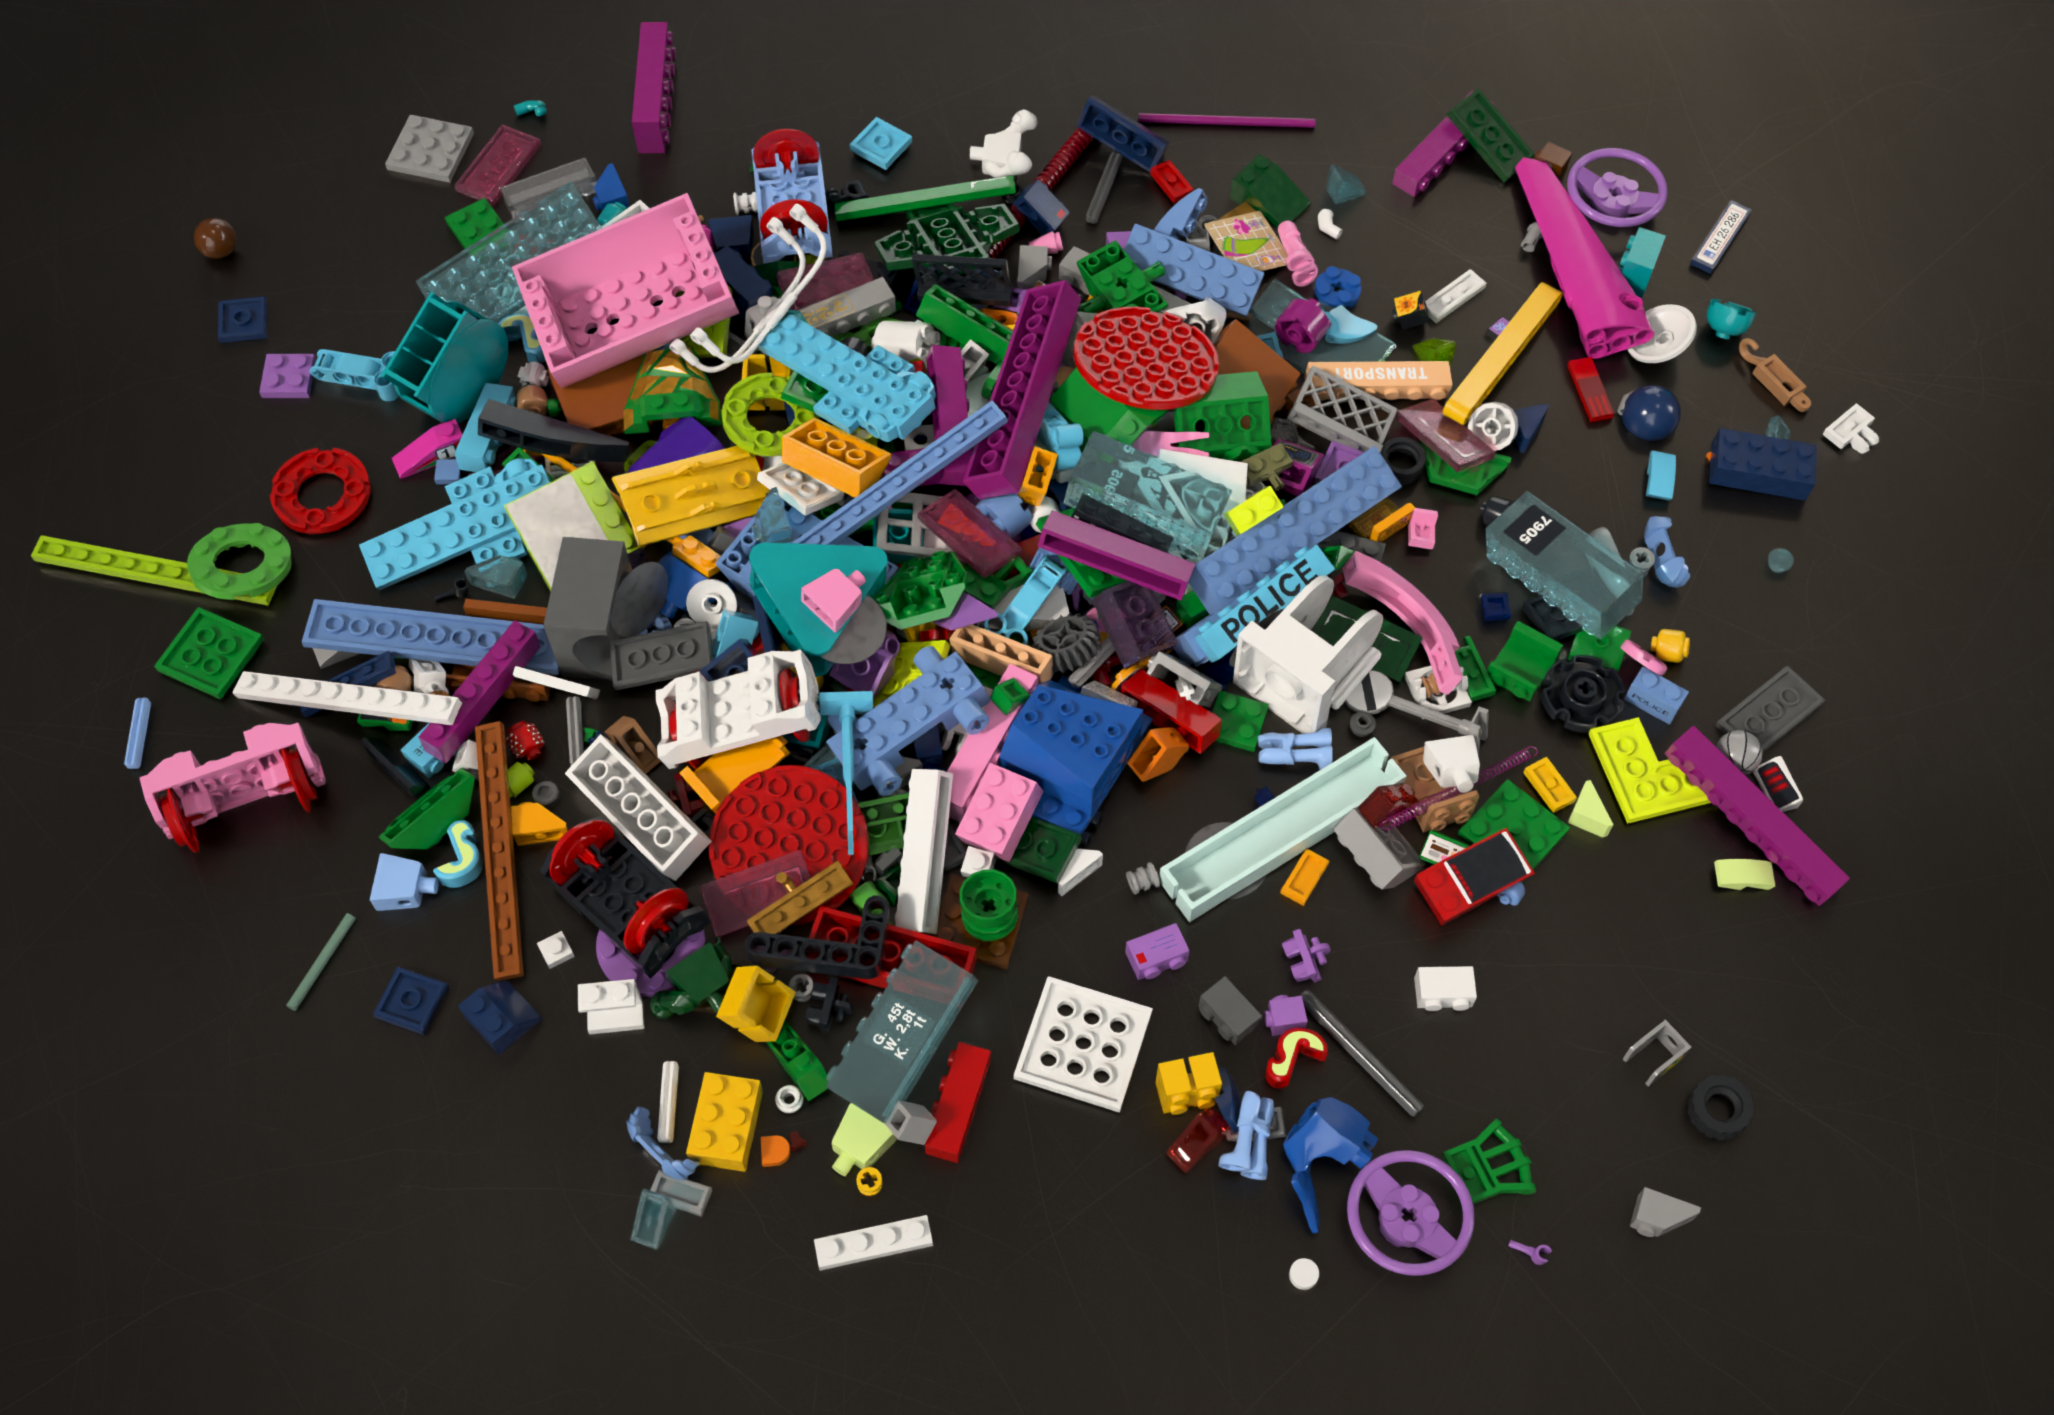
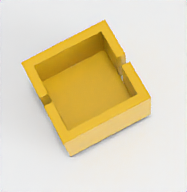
M751 354L743 361L742 380L755 374L768 373L765 354ZM772 357L769 358L773 376L786 378L787 375H792L793 370ZM776 398L759 400L749 408V410H765V406H769L770 410H785L784 401Z
M759 966L736 967L716 1017L733 1028H739V1032L755 1042L776 1041L796 992L781 981L774 980L775 977Z
M1213 1052L1189 1057L1188 1060L1192 1071L1187 1074L1183 1059L1158 1064L1155 1083L1164 1114L1169 1112L1172 1115L1182 1114L1188 1110L1189 1106H1198L1199 1109H1206L1215 1105V1098L1220 1094L1222 1082Z

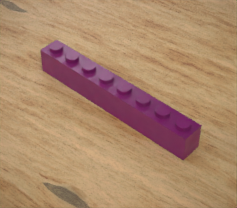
M1694 725L1664 753L1671 764L1678 767L1693 785L1698 786L1707 795L1708 800L1712 804L1717 805L1726 814L1730 822L1736 824L1745 833L1749 841L1755 843L1771 862L1776 863L1784 871L1790 881L1795 882L1804 891L1809 900L1820 906L1850 879Z

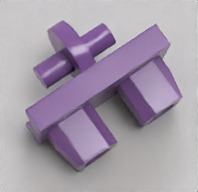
M1301 929L1293 931L1294 937L1283 942L1282 946L1289 959L1300 954L1302 956V962L1290 966L1295 980L1299 982L1311 978L1314 983L1322 980L1315 959L1317 958L1319 965L1327 963L1325 955L1331 951L1329 944H1320L1318 937L1310 940L1313 946L1310 948L1307 937L1303 935Z

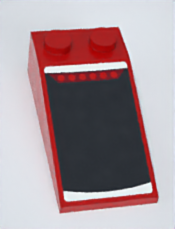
M1505 828L1420 872L1415 876L1414 882L1440 925L1443 926L1535 873L1508 829Z

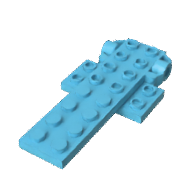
M789 314L759 345V349L763 353L828 390L829 392L813 406L814 412L850 435L861 426L872 436L885 442H890L897 437L904 440L935 409L934 399L936 392L930 378L921 371L915 373L914 365L879 345L865 357L792 314Z
M523 458L510 461L496 476L491 467L485 468L445 486L452 504L359 544L375 587L380 591L468 551L472 552L482 575L528 555L522 539L504 509V505L550 483L551 480L543 465L537 466L531 459Z

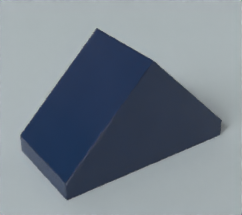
M1541 404L1513 410L1517 415L1519 423L1518 432L1514 439L1520 452H1526L1545 419L1549 405Z

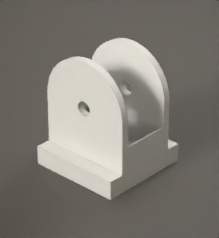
M1321 575L1311 581L1266 630L1251 621L1238 635L1233 683L1257 701L1269 704L1268 709L1302 734L1317 732L1321 728H1326L1333 691L1373 645L1383 623V615L1376 610H1371L1355 622L1334 646L1312 632L1311 629L1327 606L1334 588V581L1326 575Z

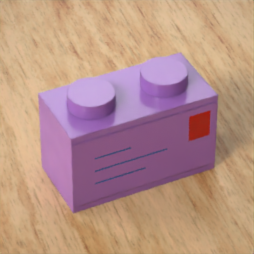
M1176 923L1126 942L1125 953L1138 980L1143 978L1153 979L1160 975L1161 971L1169 968L1171 970L1178 969L1188 961L1189 949Z

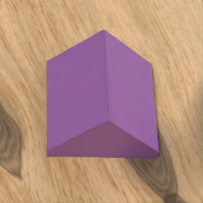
M963 592L950 617L935 620L933 623L948 630H954L998 617V615L992 608Z
M880 647L872 656L863 661L852 664L835 663L829 676L854 691H873L874 700L894 676V655Z

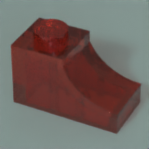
M1211 1107L1198 1113L1167 1150L1166 1154L1187 1173L1201 1158L1219 1144L1231 1128L1226 1120Z

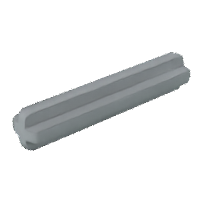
M576 696L569 697L566 700L571 766L584 753L581 701Z

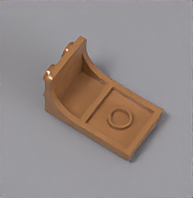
M1424 747L1390 758L1396 762L1407 776L1402 790L1410 806H1414L1446 789L1438 784L1424 764ZM1477 790L1465 794L1458 793V796L1454 794L1453 798H1450L1446 792L1447 800L1442 794L1444 801H1441L1438 796L1440 802H1437L1435 798L1434 804L1430 800V806L1426 802L1428 806L1427 812L1423 810V814L1420 812L1419 816L1415 814L1423 833L1431 829L1434 831L1442 830L1448 824L1454 822L1461 824L1468 821L1479 799Z

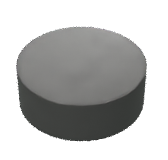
M543 781L534 787L532 796L535 803H539L544 808H551L558 803L560 792L553 782Z

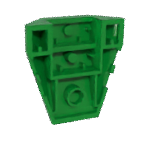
M1077 367L1050 397L1052 405L1068 424L1079 423L1081 425L1083 443L1079 446L1080 452L1085 451L1092 457L1094 462L1092 473L1094 475L1096 471H1100L1111 476L1116 467L1120 465L1118 461L1148 427L1153 428L1169 410L1142 409L1112 400L1088 384L1079 373Z

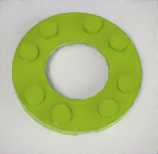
M773 373L755 374L739 381L726 394L722 407V423L730 440L741 449L760 456H782V436L814 417L820 420V416L810 410L781 399L782 391L791 376L787 375L785 378L773 376ZM765 398L783 400L792 407L795 419L791 426L781 432L757 431L747 420V412L750 406Z

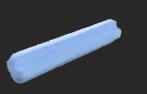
M137 698L135 700L124 762L128 769H138L141 766L151 702L148 698Z

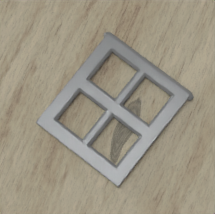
M907 493L896 502L913 504L912 521L888 518L889 507L878 514L876 547L881 548L885 553L927 558L931 557L933 553L943 550L945 552L953 551L956 555V533L937 523L922 521L923 505L947 507V509L952 505L957 509L958 498ZM888 525L912 528L911 545L888 543ZM922 529L945 531V549L921 546Z

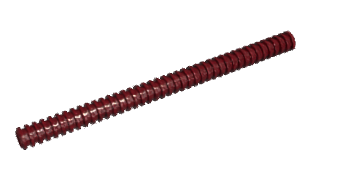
M1077 128L1034 181L1039 179L1051 192L1052 188L1070 169L1094 137ZM1013 205L1009 211L1019 223L1020 229L1027 218ZM1014 235L993 245L987 252L989 258L995 259Z

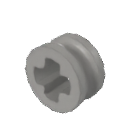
M798 974L791 978L789 987L796 992L794 1000L804 1002L812 997L814 984L808 975ZM802 983L803 986L808 984L806 986L807 991L801 993L799 990L796 992L797 984Z

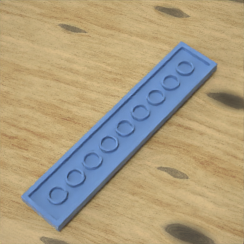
M314 599L302 644L303 647L371 655H380L390 651L394 657L477 666L513 621ZM519 622L535 631L541 646L524 669L542 674L558 675L559 667L544 626L542 624Z

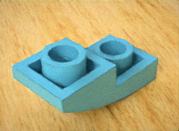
M1653 450L1650 452L1646 496L1668 501L1673 498L1676 455Z

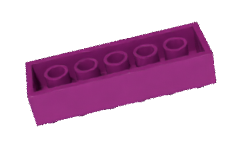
M641 22L632 126L638 153H665L666 144L670 142L667 127H671V116L668 110H672V97H670V94L674 92V85L671 77H675V66L672 62L676 61V48L672 47L673 32L669 31L667 22Z

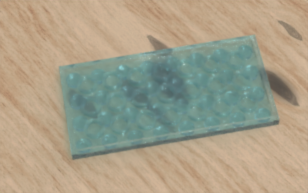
M569 182L416 280V283L426 299L430 292H433L444 301H459L492 321L499 323L503 318L512 315L526 306L512 266L598 231L602 227L573 183Z

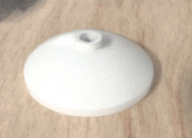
M1672 304L1649 309L1645 313L1654 331L1653 338L1649 342L1627 350L1633 358L1645 363L1664 362L1678 356L1692 343L1696 335L1697 324L1693 314L1685 307Z

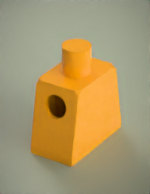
M1034 446L1020 491L1017 493L1023 502L1040 506L1046 495L1058 454ZM1039 465L1044 468V471L1037 472L1035 468Z

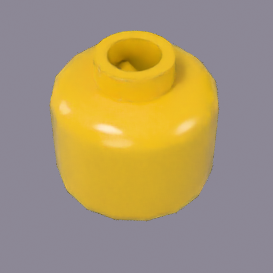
M1662 629L1659 631L1658 637H1652L1651 651L1656 652V658L1660 661L1680 663L1684 657H1688L1690 638H1686L1684 631Z

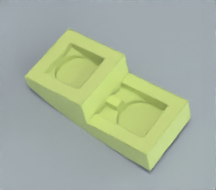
M1724 859L1714 862L1719 887L1741 890L1746 886L1765 890L1775 887L1772 863L1769 861Z

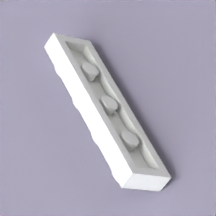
M927 1215L814 1239L819 1270L933 1246Z

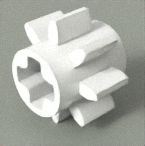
M538 362L526 363L525 367H520L518 377L521 378L520 383H522V387L527 385L546 387L549 376L546 375L547 370Z

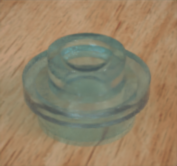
M1774 549L1768 556L1769 567L1779 573L1789 570L1794 562L1791 553L1785 549Z

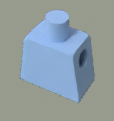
M380 853L370 901L376 911L417 908L421 905L423 893L436 894L438 892L439 880L438 878L427 877L424 866L418 861Z

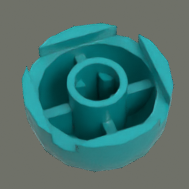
M1712 298L1707 308L1706 318L1709 326L1717 331L1716 336L1729 339L1730 335L1739 336L1751 327L1757 314L1756 311L1729 301L1728 303L1721 304V299Z

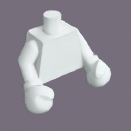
M1020 110L1013 116L1011 126L1001 132L985 136L984 147L971 146L970 160L982 161V172L993 178L1013 175L1014 180H1017L1018 175L1026 174L1032 167L1030 158L1021 152V135L1027 130L1035 129L1038 123L1037 117L1028 110Z

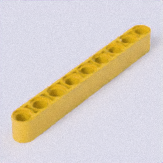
M1544 282L1538 285L1449 398L1442 411L1444 416L1463 426L1468 422L1472 413L1482 404L1557 307L1563 292Z

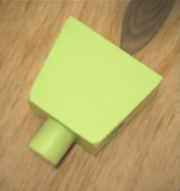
M851 1102L832 1140L833 1151L839 1154L832 1168L839 1174L846 1176L853 1165L861 1169L871 1167L892 1146L897 1138L883 1121Z

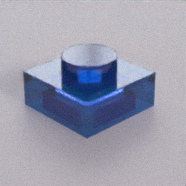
M1507 593L1482 594L1481 604L1485 621L1510 619L1511 610Z

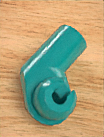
M528 100L514 105L517 116L534 110L537 116L547 113L546 104L541 100Z

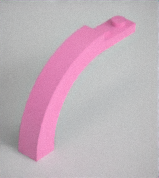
M1354 551L1342 567L1346 584L1371 595L1385 604L1416 635L1423 637L1421 643L1428 655L1439 691L1448 695L1463 678L1454 653L1459 648V644L1452 629L1436 607L1410 582L1379 561Z

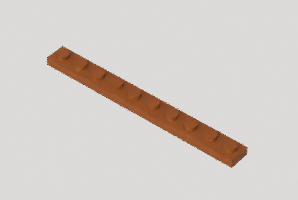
M498 721L475 726L493 974L495 980L501 981L524 976L505 732L504 724Z

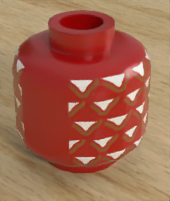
M521 721L508 729L507 732L509 734L506 736V743L517 759L526 758L528 761H531L541 755L540 750L543 748L545 740L535 724Z

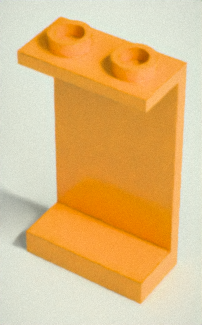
M781 735L713 754L696 771L693 772L687 766L680 774L711 810L717 813L725 797L740 782L757 772L774 768L790 754L785 747L788 742Z

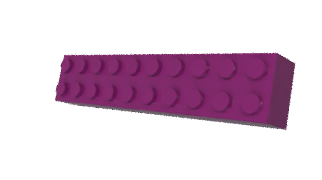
M1066 280L1027 289L990 399L1004 413L1008 422L974 446L963 479V483L979 499L1018 493L1020 491L1081 301V297Z

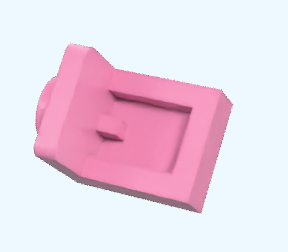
M1414 508L1408 525V546L1433 550L1435 544V524L1438 518L1437 511Z

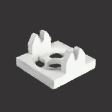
M1427 666L1405 672L1404 678L1416 704L1444 714L1471 706L1472 702L1467 693V675L1463 676L1460 683L1453 688L1452 691L1457 690V694L1452 702L1447 703L1445 698L1447 694L1442 696H1434L1432 694L1430 699L1437 701L1439 705L1426 701V688L1421 687L1422 679L1420 678L1422 676L1428 678L1429 674L1433 673L1432 667ZM1460 667L1463 676L1464 668Z

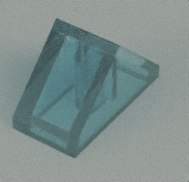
M1334 164L1329 167L1326 190L1335 205L1364 196L1367 193L1358 176Z
M645 1188L642 1190L630 1240L656 1250L659 1248L676 1210L671 1198Z

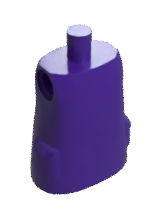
M683 417L662 431L660 439L629 468L627 473L725 448L693 417Z

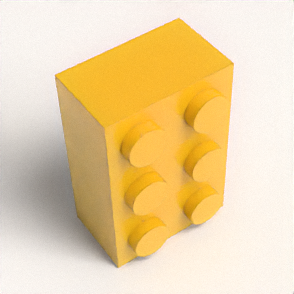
M705 1072L686 1151L688 1159L694 1162L699 1160V1165L746 1172L763 1095L760 1080Z

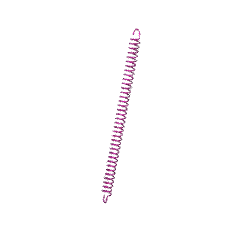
M1529 746V747L1525 748V750L1523 749L1522 751H1524V752L1526 751V752L1529 754V756H1530V753H1529L1526 749H1528V748H1530V747H1533V746ZM1519 751L1496 763L1498 764L1499 773L1496 771V764L1480 771L1478 776L1480 783L1477 781L1476 784H1481V781L1485 782V770H1487L1486 775L1488 776L1486 780H1489V777L1497 776V774H1500V771L1503 773L1504 770L1511 769L1513 765L1511 760L1509 762L1511 767L1507 765L1508 758L1513 760L1515 764L1513 767L1516 764L1519 765V762L1523 763V752ZM1481 772H1483L1484 781L1480 777ZM1456 786V788H1455V787H1452V790L1450 789L1451 787H1449V788H1446L1445 790H1442L1441 792H1438L1437 794H1434V796L1437 795V799H1436L1437 802H1440L1439 799H1438V796H1439L1438 794H1439V793H1441V797H1440L1441 801H1444V799H1443V797H1442V794H1443L1442 792H1443V791H1445V795H1444L1445 799H1446V800L1448 799V797L1446 796V792H1447L1446 790H1447V789H1449V790H1448V791H1449V793H1448L1449 797L1451 796L1450 791L1453 793V797H1454L1455 792H1454L1453 788L1457 791V795H1456V796H1458V793H1460V792L1458 791L1457 786ZM1430 796V798H1426V800L1387 818L1386 821L1390 819L1391 823V818L1394 817L1393 823L1396 827L1398 824L1395 821V816L1398 815L1397 821L1400 825L1402 822L1399 819V814L1402 813L1401 819L1403 823L1404 821L1407 822L1408 819L1415 818V814L1419 816V807L1422 809L1421 814H1423L1424 810L1423 805L1426 808L1425 812H1427L1428 806L1426 802L1430 806V800L1433 802L1435 797ZM1404 811H1406L1405 817L1407 820H1405L1403 817ZM1384 821V822H1382V823L1380 824V827H1381L1382 829H1384V828L1382 827V824L1385 823L1386 821Z

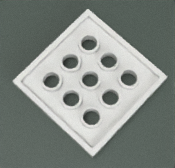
M1048 976L1014 1073V1079L1120 1113L1153 1008ZM1062 1005H1069L1072 1007L1073 1013L1070 1016H1062L1059 1014L1058 1008ZM1088 1013H1095L1100 1020L1098 1023L1091 1025L1085 1022L1084 1017ZM1115 1021H1121L1125 1024L1126 1029L1123 1032L1116 1033L1110 1028V1025ZM1058 1029L1064 1032L1065 1037L1061 1041H1054L1049 1036L1050 1032ZM1079 1038H1087L1090 1040L1091 1046L1088 1049H1080L1076 1046V1041ZM1106 1046H1113L1117 1049L1118 1054L1115 1057L1108 1058L1103 1055L1102 1050ZM1050 1054L1057 1061L1053 1066H1045L1042 1064L1041 1058L1044 1055ZM1071 1063H1079L1083 1067V1071L1080 1074L1073 1075L1067 1070V1067ZM1098 1071H1105L1110 1078L1105 1083H1099L1094 1079V1074Z

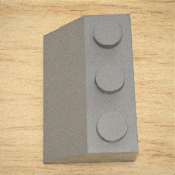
M1379 806L1353 808L1333 830L1338 835L1339 842L1353 853L1356 863L1365 868L1370 874V879L1374 885L1382 890L1394 888L1427 866L1396 827H1392L1390 820L1386 821L1388 817ZM1386 821L1385 823L1382 824V827L1384 828V829H1382V828L1380 827V824H1381L1382 822Z

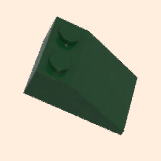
M1260 153L1232 179L1230 199L1240 205L1246 201L1254 210L1261 211L1267 222L1276 228L1283 221L1294 222L1311 205V201L1276 163Z

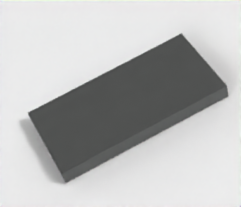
M708 621L609 641L613 687L615 690L675 679L700 672L702 668L714 660L711 629Z
M1787 665L1718 720L1715 726L1724 734L1734 730L1750 732L1759 740L1764 753L1823 705L1825 699Z

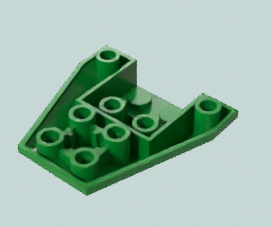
M937 551L931 557L923 559L915 557L907 561L872 596V599L882 609L887 623L899 629H905L950 617L966 587L969 576L953 551Z

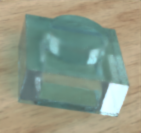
M1780 416L1770 418L1765 436L1788 440L1791 430Z

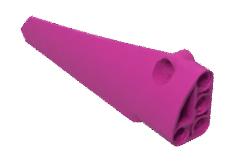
M1523 157L1515 166V170L1550 254L1552 267L1569 309L1572 308L1577 320L1580 339L1587 356L1592 357V359H1598L1649 342L1654 336V331L1643 308L1642 299L1636 296L1624 275L1548 164Z

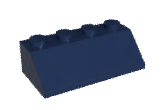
M1090 96L1087 99L1076 127L1149 172L1152 167L1158 165L1170 144L1163 137L1150 131L1144 125L1134 121L1096 96Z

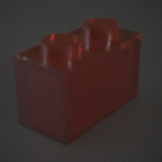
M1398 783L1378 786L1360 804L1358 809L1373 827H1380V824L1386 821L1387 818L1418 804L1419 801L1410 786ZM1390 819L1383 823L1382 826L1391 825Z

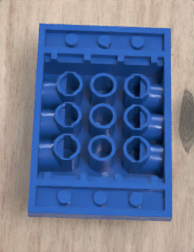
M1062 675L1058 683L1049 680L1037 685L1010 727L999 755V767L1031 779L1042 788L1043 794L1032 817L1082 836L1149 730L1153 718L1143 714V709L1081 694L1084 685L1080 688H1073L1068 681L1069 678Z

